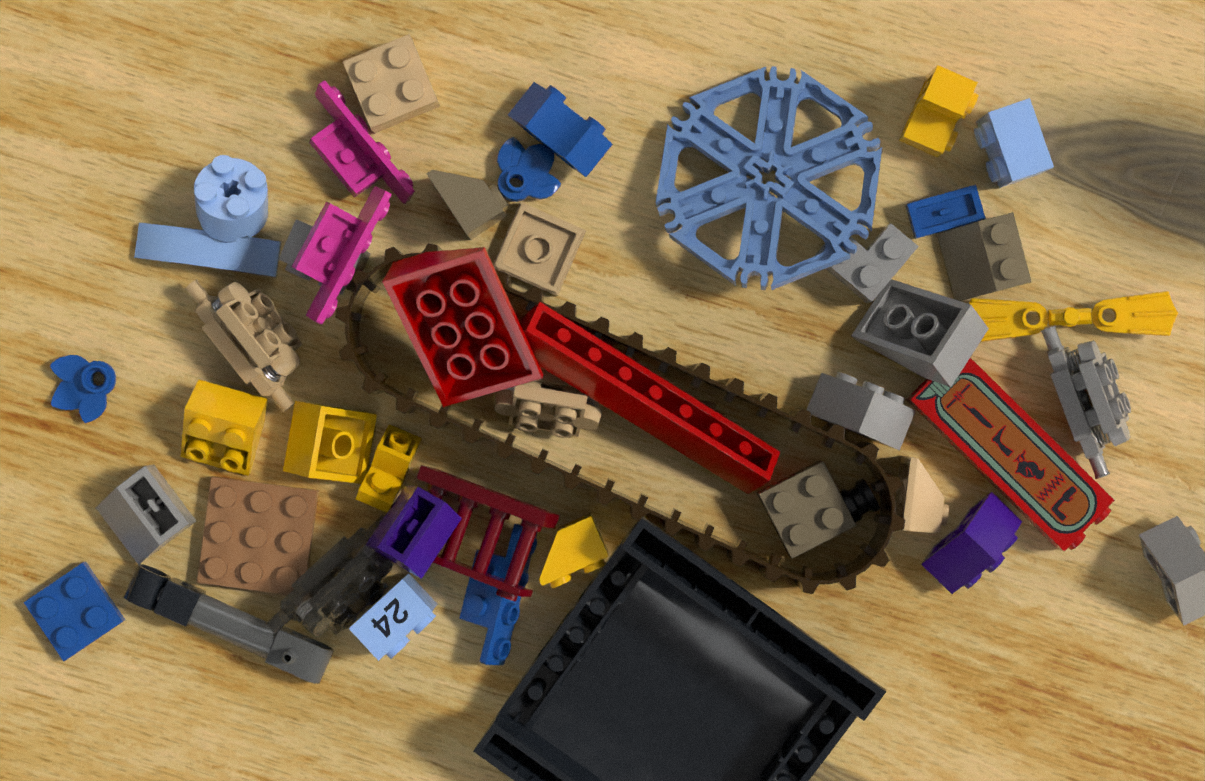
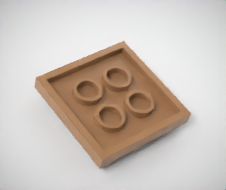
M212 476L197 583L299 597L304 596L319 490Z

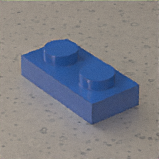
M976 184L905 205L915 239L986 219Z

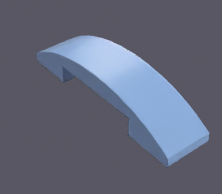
M139 223L134 258L276 277L281 242L255 237L248 238V236L237 238L236 242H224L211 237L204 230Z

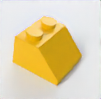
M295 401L283 471L308 478L362 484L367 474L377 414Z

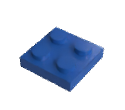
M87 562L81 563L24 602L63 662L125 621V618Z

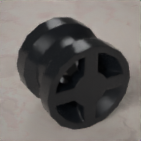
M863 478L856 481L853 488L839 491L855 523L862 520L863 514L868 511L876 512L880 509L875 496Z

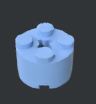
M220 155L215 157L212 163L205 166L198 174L194 183L196 214L201 227L208 235L220 241L236 242L237 238L245 236L250 238L261 231L268 218L266 176L261 170L248 161Z

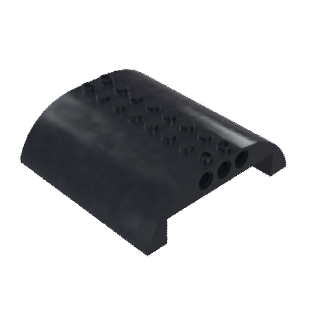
M642 516L604 563L605 565L600 568L542 648L483 734L473 752L514 781H809L854 720L859 717L865 721L886 693V689Z

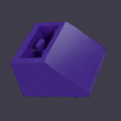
M406 485L366 543V546L422 579L462 518L443 500L418 486Z

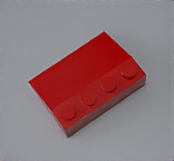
M485 247L424 252L393 262L382 283L443 407L543 378L544 374Z

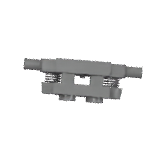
M1056 326L1041 330L1049 350L1047 353L1054 371L1050 375L1075 442L1080 441L1085 457L1090 461L1095 479L1110 474L1102 455L1105 444H1110L1111 441L1114 446H1117L1130 439L1126 423L1129 420L1128 413H1131L1130 402L1125 392H1119L1115 381L1119 379L1113 359H1107L1105 352L1100 353L1094 340L1080 343L1077 345L1078 349L1070 351L1069 347L1065 348L1064 345L1062 346L1055 328ZM1086 388H1087V390H1088L1089 396H1090L1091 401H1092V404H1093L1092 407H1091L1090 401H1089V399H1088V396H1087V393H1086V390H1085Z

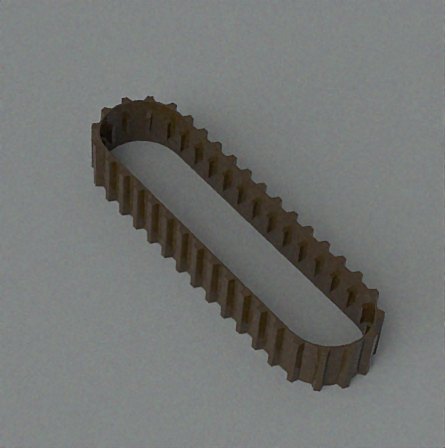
M428 243L422 253L443 250L438 245ZM395 247L386 249L385 261L377 265L369 273L359 270L355 271L352 280L357 288L351 296L349 305L336 309L335 318L345 323V336L347 344L339 351L341 360L355 362L358 370L365 376L362 389L368 394L386 392L396 397V410L404 414L413 413L417 408L429 412L430 426L437 429L445 428L450 422L464 428L463 441L470 444L478 442L482 437L497 443V456L503 459H507L514 452L531 459L530 471L539 475L547 467L564 474V487L573 490L581 482L598 490V502L607 505L614 498L630 504L631 517L639 520L642 516L645 517L648 513L663 519L662 527L664 532L674 536L682 528L695 534V543L698 548L704 551H708L715 544L727 548V557L737 566L741 567L749 559L760 563V573L772 582H775L784 574L793 578L796 586L804 593L813 594L819 584L838 583L847 591L856 588V576L866 571L872 564L883 568L890 560L884 549L890 541L892 532L903 530L906 520L895 514L896 502L894 493L902 486L900 478L885 474L883 468L876 462L879 449L874 444L862 441L853 444L844 440L845 427L838 424L826 423L821 429L811 425V412L803 408H794L789 414L778 410V397L770 393H762L757 399H754L744 394V381L737 378H730L725 384L710 379L709 365L699 363L692 370L676 363L677 351L668 347L660 355L643 348V335L634 332L626 340L609 332V320L600 317L593 324L577 318V307L571 302L567 301L559 309L544 303L545 294L538 287L533 286L525 294L512 288V278L503 271H499L497 275L505 292L529 302L526 307L527 311H530L541 302L573 323L595 332L594 336L601 339L604 336L628 347L625 355L630 358L637 351L661 362L658 371L665 373L667 367L670 366L694 377L690 384L693 387L698 388L701 381L726 392L723 398L726 402L732 403L734 396L759 407L756 415L761 418H765L767 412L773 413L790 421L791 425L788 430L794 433H798L800 428L803 427L823 436L824 439L821 445L827 448H832L833 443L836 442L854 452L855 455L851 460L858 465L864 462L868 466L875 479V482L870 483L872 490L879 491L880 515L875 514L874 521L878 525L869 544L863 543L860 549L863 552L852 562L846 565L841 562L833 564L835 570L823 573H813V569L810 566L804 565L802 566V572L785 568L779 565L781 557L774 553H771L769 559L763 558L746 550L748 542L741 538L738 539L735 545L713 535V525L706 523L702 530L680 520L681 511L673 508L671 515L647 505L648 496L641 493L638 500L612 489L615 481L610 478L603 485L579 474L582 466L575 463L573 470L546 459L549 451L544 448L539 455L514 444L517 436L511 433L508 434L505 440L481 429L484 421L478 418L475 419L472 425L448 414L451 409L450 405L445 407L441 405L439 410L417 400L416 397L419 392L417 390L409 388L407 394H404L386 384L385 381L389 376L384 372L376 374L364 356L370 352L367 346H361L359 322H365L366 315L361 314L370 292L376 294L379 291L380 287L376 284L386 276L393 262L421 253L404 255Z

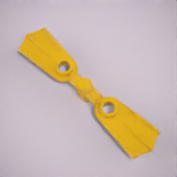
M1168 291L1106 299L1098 302L1092 310L1091 308L1075 309L1067 307L1065 309L1048 310V313L1041 304L1036 302L971 298L969 304L972 305L989 328L980 342L1035 335L1046 328L1048 321L1049 326L1061 325L1065 328L1093 323L1097 329L1103 332L1170 336L1178 315V311ZM1105 309H1111L1114 312L1115 317L1112 322L1103 320L1102 313ZM1033 311L1038 314L1039 321L1036 325H1030L1026 321L1028 312Z

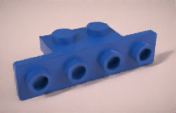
M514 524L506 557L493 553L487 573L505 579L523 526ZM537 533L518 584L526 587L528 582V569L531 557L537 547ZM478 549L476 550V554H475L473 566H474L476 557H477L478 552H479ZM469 578L459 619L488 628L480 663L485 665H504L511 650L510 641L514 625L519 618L521 597L518 596L516 601L496 595L498 588Z

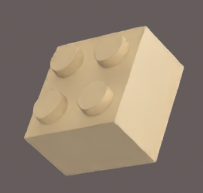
M410 34L343 61L370 129L374 133L440 107Z

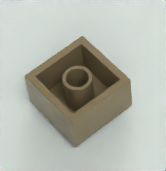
M819 460L756 492L788 556L791 558L856 526L824 461Z

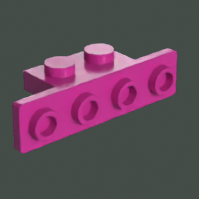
M325 80L319 83L315 96L335 121L310 139L309 143L354 198L382 178L399 200L406 204L411 200L415 192L409 175L402 169L398 170L390 161L391 156L387 148L381 142L376 143L368 134L366 123L358 114L353 115L345 105L346 101L342 93L336 87H330Z
M375 186L358 218L326 201L291 266L322 283L306 313V316L322 325L325 319L330 318L338 304L336 298L343 286L348 285L355 273L354 264L360 253L363 254L369 248L373 237L371 233L377 221H381L389 210L391 193Z

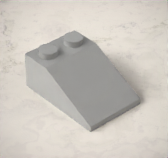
M891 279L878 294L851 336L856 341L914 373L951 387L989 328L972 305Z

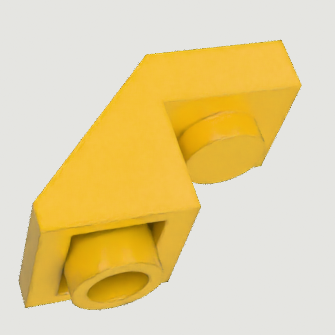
M388 425L376 448L371 467L358 490L356 500L387 513L403 485L422 438Z

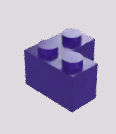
M991 492L968 510L956 529L933 546L921 565L951 594L963 586L969 589L981 578L984 570L991 573L1003 562L1005 557L1002 555V552L1007 551L1016 542L1018 537L1015 533L1023 521Z

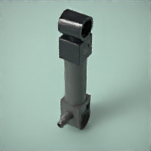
M145 564L137 565L123 597L139 607L152 610L154 613L187 627L191 625L266 659L265 663L311 683L320 684L334 652V649L320 641L288 627L280 628L206 595L205 590L175 577L171 579L168 574Z

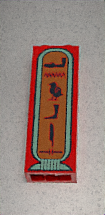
M969 358L951 387L925 379L905 399L1056 549L1064 552L1068 548L1070 550L1075 549L1086 537L1083 532L1092 523L1097 525L1110 514L1111 509L1109 506L1115 500L971 358Z

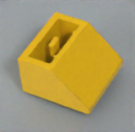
M198 379L184 409L180 457L249 476L265 423L267 399Z
M592 513L558 528L539 578L541 586L550 583L551 588H555L571 581V573L583 568L586 574L605 565L604 558L609 557V551Z

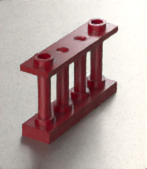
M421 465L416 479L428 483L427 490H429V493L441 500L443 496H447L448 491L458 494L457 501L460 502L457 514L462 518L447 540L443 553H438L432 563L498 588L496 595L512 601H516L518 596L531 597L533 590L518 585L536 533L541 532L542 527L555 529L560 515L442 470ZM479 503L490 507L489 514H491V518L474 566L472 567L457 561L456 557L473 509L478 508ZM513 515L522 519L520 525L523 526L506 577L503 579L487 573L504 522Z

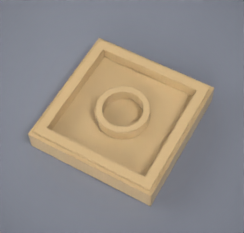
M520 202L493 266L499 271H503L510 276L558 296L586 230Z

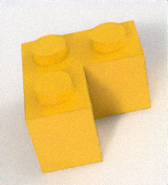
M937 65L926 76L899 141L937 158L943 154L944 150L950 152L958 136V132L953 130L957 121L960 118L964 119L967 114L970 115L978 100L979 94L974 93L978 82Z

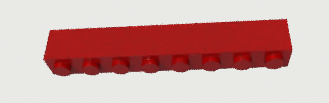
M539 302L521 318L519 323L539 366L746 494H750L770 481L780 455V451L543 303Z

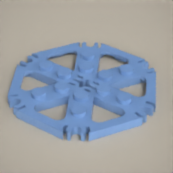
M772 66L768 81H765L767 69L763 67L689 97L690 103H683V111L689 114L690 118L686 121H681L673 116L671 122L676 130L667 124L656 197V207H658L659 216L669 213L675 216L673 221L664 224L670 239L735 286L739 272H742L740 278L742 288H747V281L751 276H759L761 278V290H766L768 287V276H773L771 290H774L850 259L849 253L855 254L857 252V246L849 238L857 234L866 240L869 232L863 225L872 231L882 147L878 149L880 147L879 138L867 141L862 137L865 133L873 130V124L868 122L867 115L802 70L800 82L796 84L797 76L794 68L790 69L789 78L781 81L777 79V67ZM749 93L758 95L761 98L755 143L715 116V109L721 104ZM811 99L840 119L842 124L840 128L792 147L797 106L801 101ZM687 147L697 149L729 172L682 192L675 188L679 154ZM857 165L864 171L861 203L856 210L850 211L811 184L810 181L847 166ZM772 170L776 171L775 179L778 183H773L772 181H768L766 184L762 183L763 178L759 171H764L767 174ZM746 208L740 252L735 259H724L697 239L696 232L700 226ZM783 212L825 242V249L821 254L792 266H783L777 261ZM841 246H843L847 252H844L841 249Z

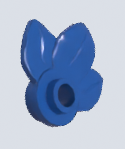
M509 138L502 145L497 157V164L501 170L497 185L502 196L513 202L525 200L528 196L540 200L551 197L561 186L560 181L549 174L554 162V152L544 144L532 145L525 150L516 138ZM518 178L521 180L522 186L513 187L510 184V179Z
M79 355L64 356L50 364L52 371L63 380L54 392L51 405L62 410H75L79 408V413L84 423H89L99 418L106 409L107 394L113 390L116 384V373L112 366L103 361L89 363ZM97 372H101L104 375V382L99 386L93 381V377Z

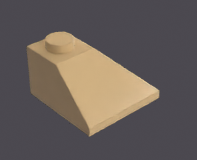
M901 456L898 477L902 486L896 492L895 514L906 520L903 530L940 533L941 525L946 526L949 514V506L944 504L943 494L918 458Z

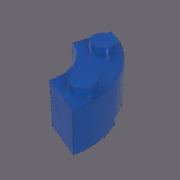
M533 82L509 112L508 116L534 139L546 145L558 158L584 177H587L613 145L603 135L606 129L591 116L585 120L563 102L567 98L552 85L545 89Z

